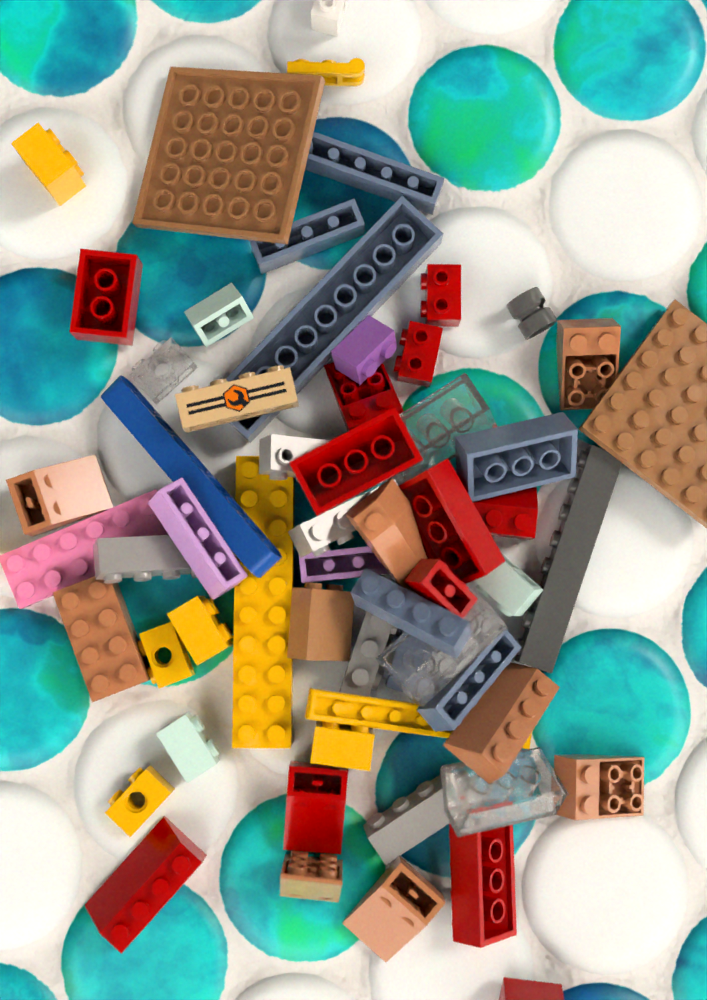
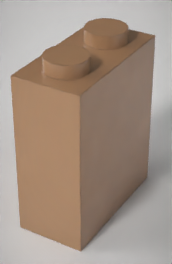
M305 582L304 588L292 587L287 658L317 661H350L354 600L349 591H343L344 585L326 584V590L322 589V583Z

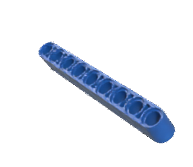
M120 375L101 395L102 400L173 482L180 478L184 479L228 547L252 574L262 578L282 558L281 553L141 392L127 378Z

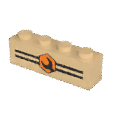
M283 365L270 367L267 369V373L256 375L255 372H248L239 375L238 380L227 382V379H218L210 382V386L200 389L197 385L182 388V393L175 394L182 428L188 433L299 407L290 367L285 369Z

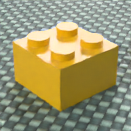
M37 123L11 144L33 174L61 206L86 187L81 179L84 173L77 165L78 163L68 150L65 151L62 147L61 142L50 128L45 131Z
M196 596L167 614L196 665L206 662L233 645L231 639L234 638L226 623L221 624L216 614L220 612L214 601L205 596Z
M316 721L310 763L370 771L375 736L373 728Z

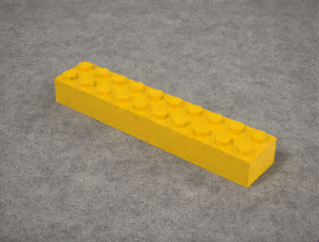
M236 456L235 501L278 549L282 558L262 578H258L235 555L248 576L234 587L232 748H291L293 744V658H287L292 587H294V543L288 531L294 528L295 477H287V480H271L270 475L259 474V456Z

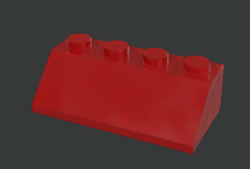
M396 407L296 458L289 462L314 512L319 516L423 461V458Z
M448 458L398 485L410 502L428 559L437 558L443 561L449 567V570L465 584L488 575L506 561Z
M537 486L473 502L492 536L525 540L535 538L538 516Z
M165 816L85 904L98 932L121 954L197 870L207 856Z
M465 817L449 823L453 942L483 948L517 935L513 817Z

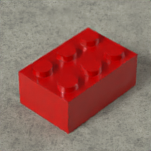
M80 249L69 331L77 340L133 346L143 264L138 255Z

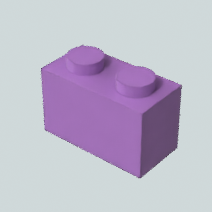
M368 315L331 351L335 369L361 385L376 372L377 368L386 359H389L397 349L395 332L390 327Z

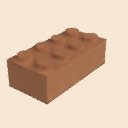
M94 576L52 592L92 702L150 680L147 670L149 666L146 658L142 656L139 650V639L118 583H104V579L96 580Z

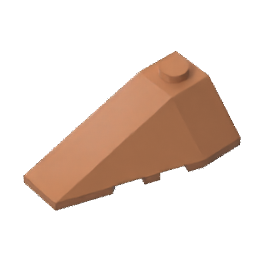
M390 478L349 510L345 516L394 581L401 587L415 593L404 580L421 559H427L410 502L395 481Z

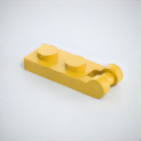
M353 58L349 63H337L334 60L309 62L305 59L287 61V74L321 75L325 80V85L359 86L364 82L365 64L360 58Z

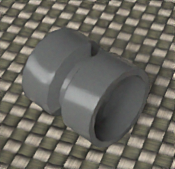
M538 287L525 291L506 305L513 319L520 320L518 327L526 340L544 332L558 321L551 308L544 307L546 300Z

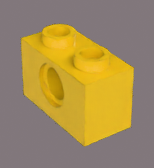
M172 622L139 634L141 638L138 641L139 650L143 657L147 656L151 666L147 668L150 680L153 684L157 683L158 688L195 675L186 647ZM162 647H166L171 651L172 657L168 663H163L158 658V652Z
M151 765L145 770L141 767L138 768L128 779L131 785L126 791L123 792L119 789L108 801L111 807L105 814L129 837L139 829L175 790ZM133 792H140L144 795V805H136L133 802Z

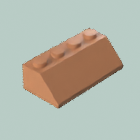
M510 662L496 678L495 682L482 695L478 703L464 717L461 724L452 731L443 746L488 784H491L506 774L560 687L539 669Z

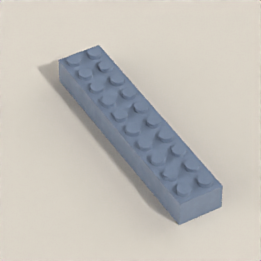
M401 196L226 378L227 382L238 380V376L244 373L255 372L256 375L267 373V369L270 367L283 365L284 369L290 367L297 395L332 358L331 351L368 315L372 316L441 244L444 233ZM281 411L229 424L251 443Z

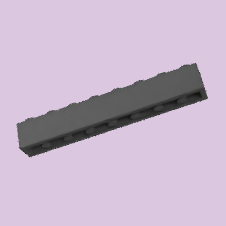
M591 445L585 451L582 450L578 456L576 466L580 468L577 477L571 479L567 489V493L571 495L568 503H564L560 509L558 519L562 521L559 530H554L551 536L549 546L553 548L550 557L544 558L540 573L544 575L541 583L538 585L543 591L534 601L531 612H526L522 622V627L525 628L522 639H517L518 644L522 648L516 654L515 661L551 674L622 465L619 460L602 448Z

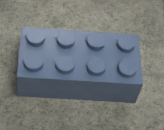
M564 412L455 436L456 473L472 502L576 477L578 429Z

